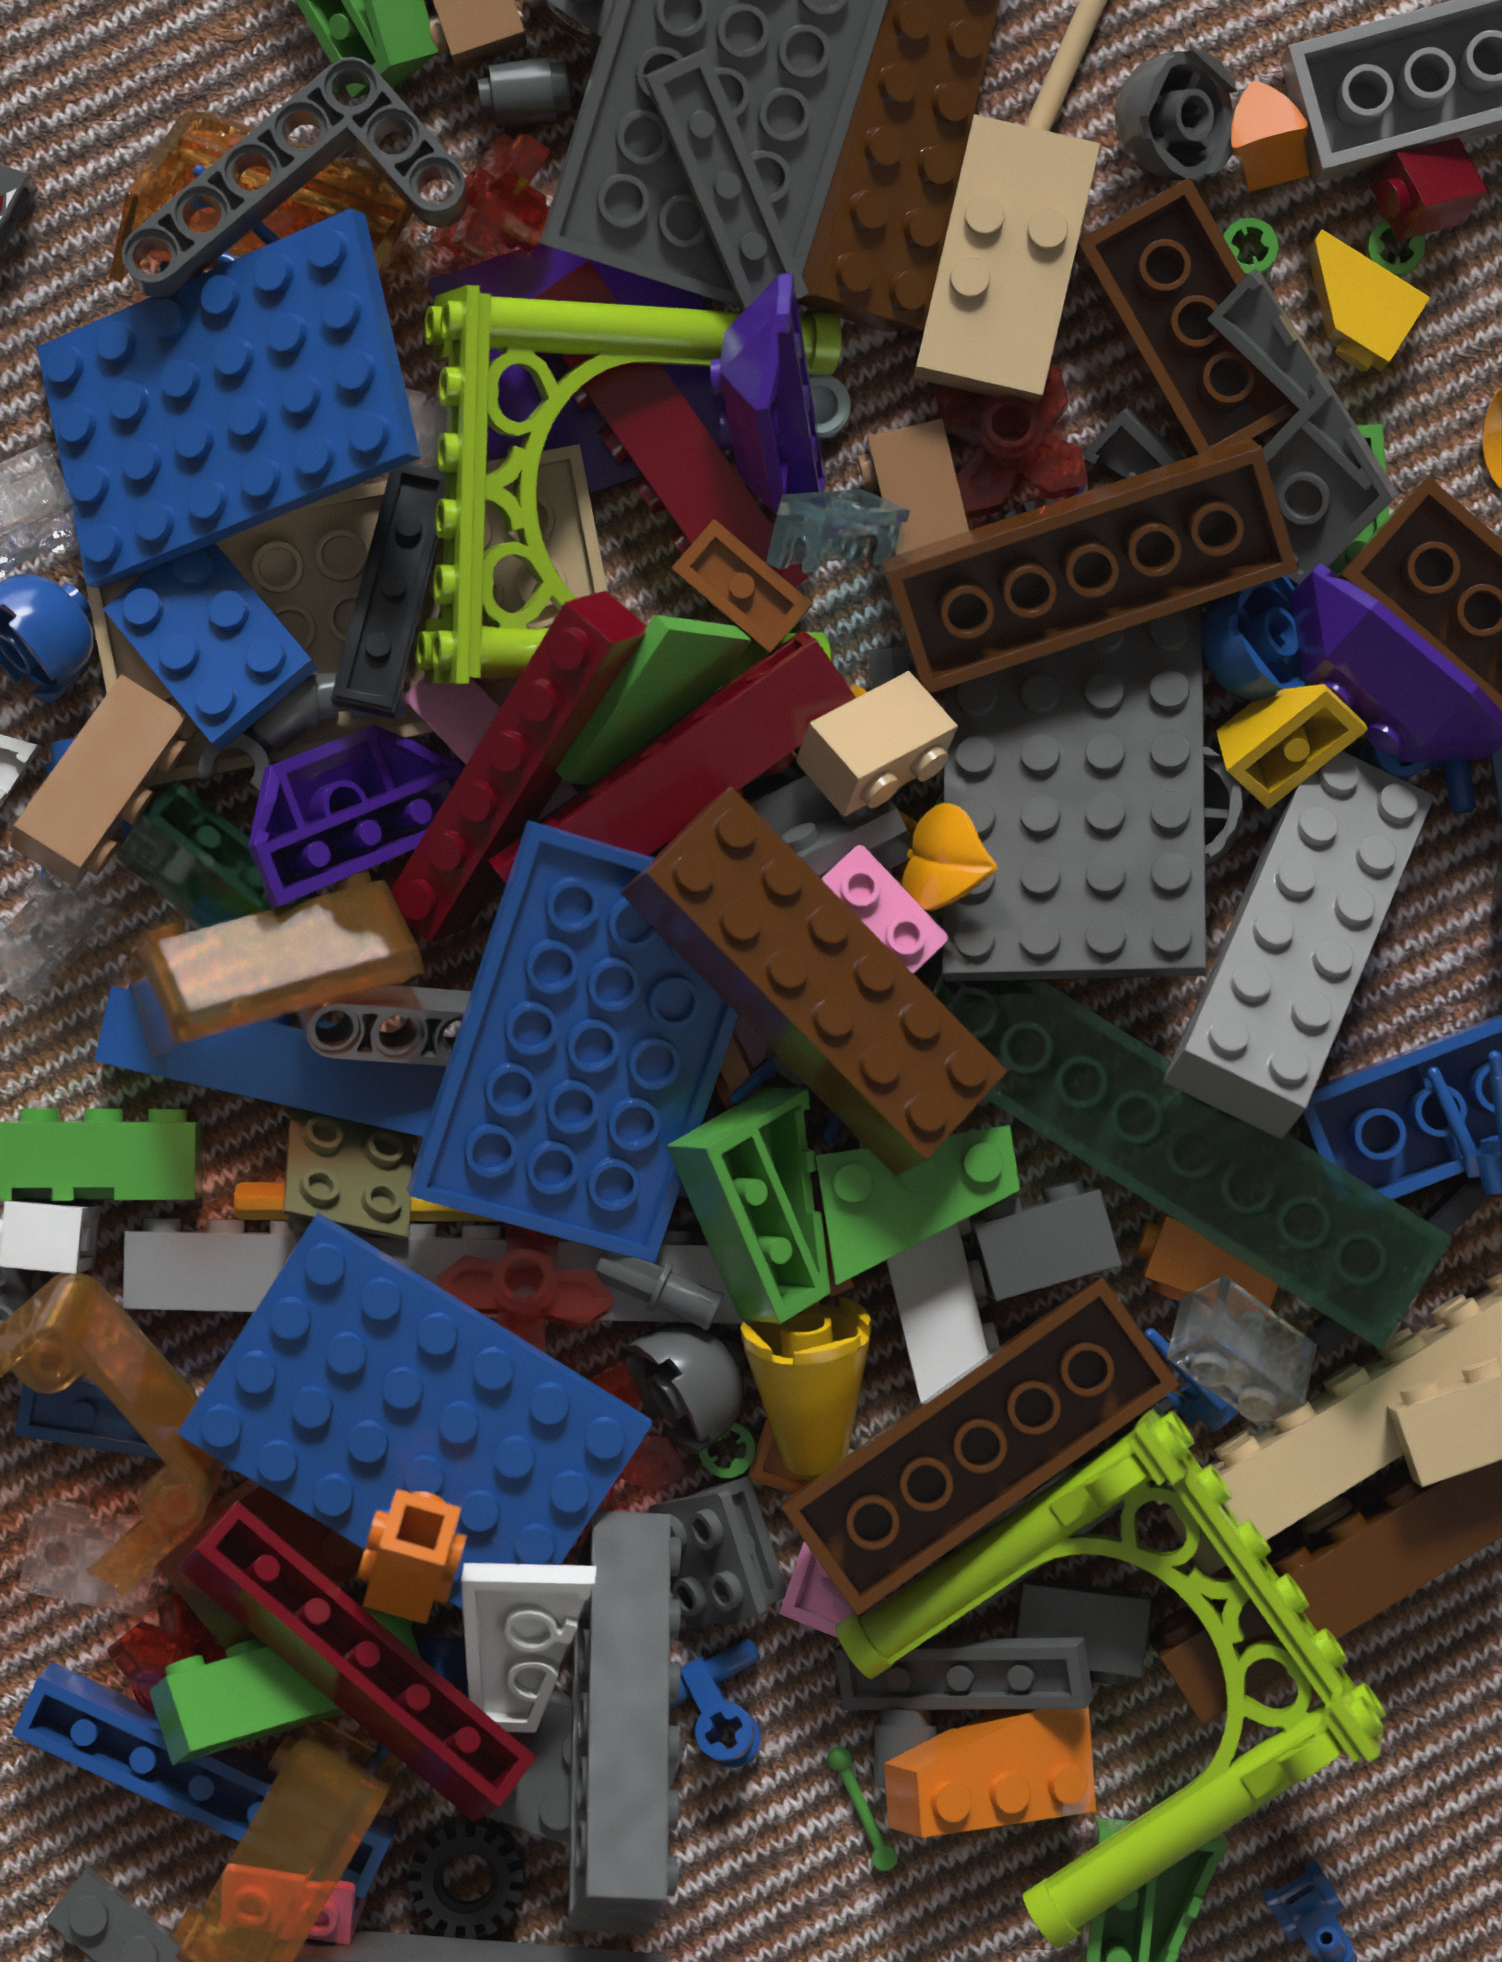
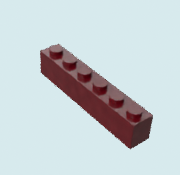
M589 260L533 298L539 300L619 304ZM542 353V354H543V356H544L545 358H547V357L550 356L552 353ZM557 353L568 371L593 357V355ZM629 363L612 367L591 378L571 396L582 411L592 404L606 424L597 433L617 463L628 457L642 476L633 485L654 516L665 510L679 531L671 535L670 539L681 556L710 522L715 519L796 590L799 591L809 584V577L661 364Z
M606 590L564 602L386 897L384 903L429 943L472 926L501 879L487 858L522 834L528 820L536 822L562 780L555 770L645 636L647 625Z
M802 630L537 823L649 856L656 850L661 852L705 806L732 786L743 797L744 791L742 787L762 773L765 777L772 776L786 768L796 758L797 753L794 750L802 745L810 722L856 699V696L818 641ZM523 833L487 858L505 885H507Z
M238 1501L212 1524L177 1566L180 1572L473 1822L499 1808L537 1758Z

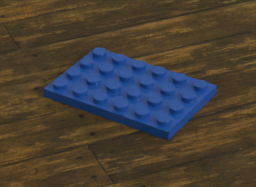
M352 208L189 279L178 292L169 297L146 298L36 347L88 586L104 589L421 458L366 216L364 213Z
M527 821L406 1189L410 1197L655 1263L682 1184L667 1145L702 1125L739 1015L620 894L654 859L653 857L536 822Z
M317 1212L177 1434L363 1549L366 1547L376 1510L390 1513L396 1489L408 1493L418 1491L432 1493L442 1498L446 1504L460 1507L461 1510L454 1532L466 1535L467 1537L448 1601L463 1610L461 1580L464 1563L560 1565L651 1428L652 1419Z

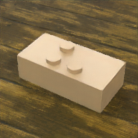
M974 114L915 367L914 379L1038 407L1045 388L1101 143Z

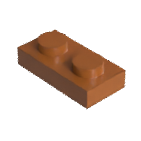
M715 519L710 522L672 567L673 572L769 654L776 649L813 605L812 602Z

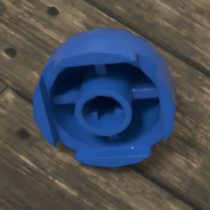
M31 574L8 577L0 582V667L16 683L22 678V672L25 673L32 682L39 686L30 695L40 701L49 704L53 703L75 685L88 670L94 654L93 629L86 617L91 613V608L85 597L69 583H65L60 587L49 578Z
M1286 576L1213 599L1204 615L1201 624V646L1205 664L1213 678L1229 694L1244 701L1254 702L1276 695L1278 691L1287 688L1311 686L1303 679L1290 594L1297 585Z

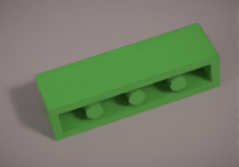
M363 1607L365 1611L421 1658L407 1618ZM259 1638L248 1640L226 1649L227 1658L205 1665L202 1655L175 1662L165 1667L167 1676L149 1690L172 1765L346 1714L272 1649L265 1647Z

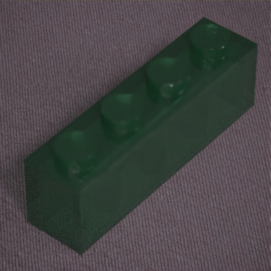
M175 780L140 814L116 856L120 862L295 1002H298L299 996L308 986L316 982H349L375 943L376 939L316 891L281 906L271 908L248 847L250 838L179 781Z

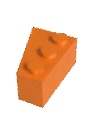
M1089 1705L1086 1709H986L985 1715L958 1729L950 1728L884 1763L888 1827L920 1838L1097 1812Z

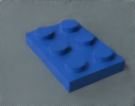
M216 543L148 570L103 608L208 740L219 751H222L319 669Z

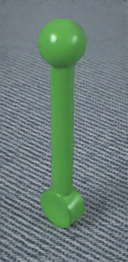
M835 1747L830 1750L827 1756L828 1765L834 1771L839 1772L872 1844L871 1857L873 1865L881 1871H888L897 1863L896 1850L890 1844L885 1843L850 1768L852 1764L850 1751L845 1747Z

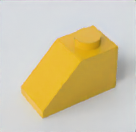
M1321 229L1307 250L1326 336L1338 345L1335 353L1348 364L1362 371H1368L1370 366L1381 372L1393 358L1430 297Z
M1325 684L1287 688L1278 691L1276 695L1269 698L1252 701L1217 729L1216 732L1227 772L1269 809L1365 733L1367 727L1366 723Z

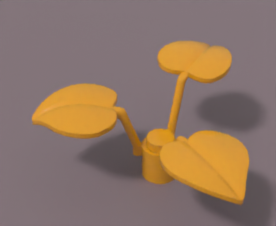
M851 684L849 687L856 698L867 693L861 686ZM950 803L938 804L926 812L919 822L898 810L906 829L911 832V835L904 837L910 850L907 852L909 860L896 866L901 874L892 877L924 911L940 909L957 901L998 870L997 864L982 845L972 820L961 807Z

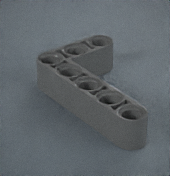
M355 57L341 58L329 65L137 227L124 242L122 249L123 264L136 287L145 295L154 298H164L175 294L189 279L200 274L352 144H354L411 211L429 226L437 228L451 226L458 222L466 213L469 197L464 174L458 163L369 63ZM359 83L370 89L367 99L357 106L349 107L337 101L338 93L349 84ZM301 125H312L321 130L318 140L308 148H296L287 143L291 132ZM402 131L413 138L408 149L400 154L390 155L379 149L380 141L390 132ZM261 166L271 171L269 181L258 190H246L238 185L240 176L250 167ZM435 179L448 180L455 186V189L450 198L442 203L427 202L420 195L428 182ZM213 208L220 211L221 218L214 229L200 233L189 228L191 217L200 209ZM162 249L171 253L170 264L164 271L152 275L140 271L141 260L150 251Z
M320 981L308 986L301 993L296 1005L297 1018L311 1048L321 1056L334 1059L447 1066L457 1036L447 1037L443 1036L451 1023L463 1019L471 991ZM335 1010L344 1012L343 1018L338 1024L328 1028L316 1026L317 1020L323 1014ZM396 1015L407 1016L406 1023L400 1029L387 1033L380 1031L381 1025L386 1019Z

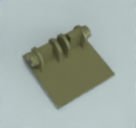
M291 1107L283 1214L289 1215L288 1227L293 1231L294 1237L300 1240L317 1212L341 1227L407 1241L409 1238L411 1197L406 1189L412 1174L414 1135Z

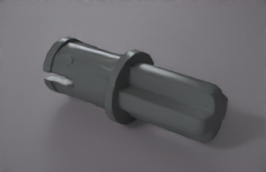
M608 1250L603 1251L594 1274L598 1281L647 1302V1310L653 1312L655 1307H658L702 1327L705 1331L709 1330L725 1294L720 1291L716 1292L672 1272V1264L667 1263L663 1268L645 1260Z

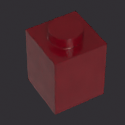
M1460 138L1398 152L1371 186V190L1376 197L1377 206L1382 215L1387 218L1398 241L1461 225L1487 192Z

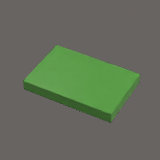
M655 615L645 629V636L555 771L566 783L592 784L619 762L715 694L751 642V639L738 626Z

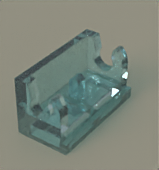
M862 489L782 495L766 563L778 569H785L793 564H802V571L810 573L815 572L824 561L847 560L849 562H857L865 548L866 535L875 534L878 545L873 553V564L881 566L880 560L893 556L901 523L908 521L910 509Z

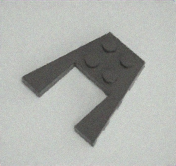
M1254 269L1207 320L1300 409L1262 449L1299 570L1298 572L1286 575V577L1299 584L1319 563L1328 567L1399 493L1261 272ZM1130 405L1120 412L1082 454L1086 460L1093 464L1100 462L1125 478L1185 459Z

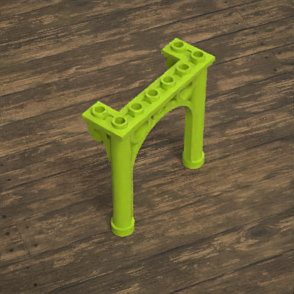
M471 285L435 296V306H429L426 312L424 330L427 345H433V361H449V367L442 368L439 378V401L441 406L448 407L447 433L440 434L437 445L439 472L446 473L445 499H439L435 512V530L437 537L444 539L443 565H437L433 580L434 600L436 604H442V618L426 619V631L419 632L416 642V663L419 670H425L424 684H469V678L519 679L549 629L527 627V624L541 614L549 600L560 611L564 602L577 599L564 584L548 556L539 527L536 503L537 473L544 443L554 420L569 398L591 378L618 365L648 363L711 367L712 359H721L724 331L743 312L491 297V294L480 293V286ZM806 310L800 316L808 372L810 375L830 376L836 370L841 351V325L839 317L834 311ZM489 350L501 351L500 355L489 361ZM534 352L593 355V357L578 364L556 382L546 362L535 355ZM511 365L522 367L530 373L542 398V401L529 418L520 423L511 421L503 415L497 399L500 375ZM487 425L498 434L509 437L524 434L521 446L508 447L506 459L499 469L486 475ZM513 481L514 496L503 488ZM485 502L499 511L504 519L506 532L517 530L520 543L513 541L495 544L484 551ZM508 555L523 561L537 581L526 604L515 613L506 612L501 609L495 602L492 592L494 568L499 560ZM482 616L492 622L493 626H482ZM800 631L788 633L776 649ZM806 632L818 641L831 660L830 644L826 634L823 632ZM751 639V642L721 686H726L769 653Z
M1156 1403L1144 1411L1136 1427L866 1613L862 1612L857 1616L854 1612L835 1626L838 1639L851 1661L863 1675L873 1679L893 1666L895 1661L1027 1571L1054 1558L1078 1554L1103 1555L1117 1558L1150 1572L1174 1589L1200 1618L1217 1649L1226 1680L1228 1699L1227 1719L1222 1741L1207 1767L1188 1785L1049 1878H1045L1023 1893V1900L1032 1920L1043 1936L1058 1949L1082 1934L1081 1926L1296 1783L1314 1775L1346 1751L1353 1763L1362 1757H1365L1369 1763L1380 1755L1384 1726L1380 1720L1386 1716V1712L1380 1701L1366 1683L1363 1682L1357 1687L1354 1685L1341 1666L1348 1659L1338 1641L1327 1628L1319 1632L1316 1631L1303 1612L1309 1607V1603L1300 1587L1287 1573L1281 1578L1278 1577L1265 1558L1271 1552V1549L1259 1529L1249 1519L1242 1524L1226 1503L1233 1496L1221 1475L1212 1465L1205 1469L1201 1468L1188 1449L1195 1442L1185 1424L1173 1411L1164 1415ZM1152 1480H1155V1481H1156V1483H1154V1484H1151L1150 1482H1151ZM1166 1480H1168V1482L1171 1484V1486H1170V1485H1167V1484H1165V1483H1163V1482H1165ZM1121 1501L1126 1503L1121 1514L1122 1538L1105 1534H1074ZM1163 1501L1175 1509L1177 1516L1184 1522L1187 1529L1186 1542L1179 1549L1172 1552H1162L1139 1543L1136 1513L1144 1503ZM1203 1530L1234 1576L1230 1578H1214L1204 1574L1196 1565L1187 1574L1177 1565L1185 1564L1195 1554ZM1251 1598L1282 1643L1276 1640H1260L1248 1645L1242 1655L1239 1656L1235 1643L1243 1641L1245 1637L1240 1626V1612L1243 1605ZM1211 1599H1227L1222 1615ZM1262 1658H1272L1281 1662L1287 1668L1288 1674L1294 1678L1298 1687L1297 1698L1291 1705L1282 1709H1272L1246 1695V1671L1254 1661ZM1313 1686L1323 1701L1309 1709L1308 1705L1312 1697ZM1244 1716L1268 1727H1283L1232 1761L1241 1736Z

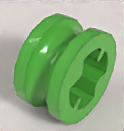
M1253 217L1239 219L1232 223L1223 235L1246 276L1254 269H1257L1261 274L1266 273L1276 259L1279 248L1277 235L1272 227L1261 219ZM1247 232L1255 234L1260 238L1257 248L1265 253L1262 261L1259 262L1254 256L1249 265L1237 260L1239 249L1231 244L1232 239L1237 235L1243 241Z
M1385 219L1375 226L1365 242L1364 255L1397 277H1405L1416 268L1424 256V236L1408 238L1409 242L1406 244L1404 252L1410 259L1401 264L1400 258L1396 257L1391 264L1381 256L1385 249V244L1379 238L1386 233H1389L1391 240L1395 237L1388 220Z
M737 1420L728 1431L739 1435L736 1438L737 1444L744 1441L746 1445L744 1456H733L731 1465L724 1466L715 1461L718 1458L717 1452L710 1455L709 1446L699 1452L703 1466L711 1474L721 1478H734L743 1474L752 1465L755 1457V1439L752 1432L745 1424Z

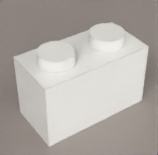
M14 1199L12 1201H4L3 1213L0 1212V1267L72 1274L94 1269L101 1205L45 1199Z

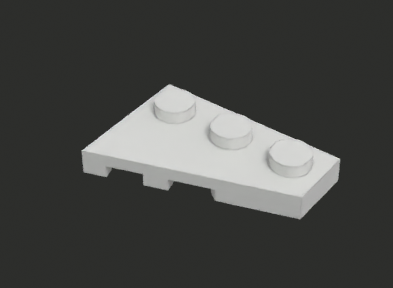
M464 1563L461 1582L469 1700L507 1732L536 1733L557 1680L559 1666L567 1646L571 1644L576 1632L579 1615L585 1600L588 1601L594 1586L596 1566Z

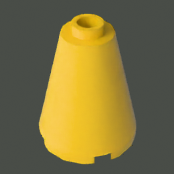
M839 1296V1307L819 1305V1301L781 1324L752 1320L749 1325L744 1321L741 1325L742 1344L783 1465L790 1472L808 1481L817 1478L849 1453L871 1337V1319L866 1309L851 1299Z

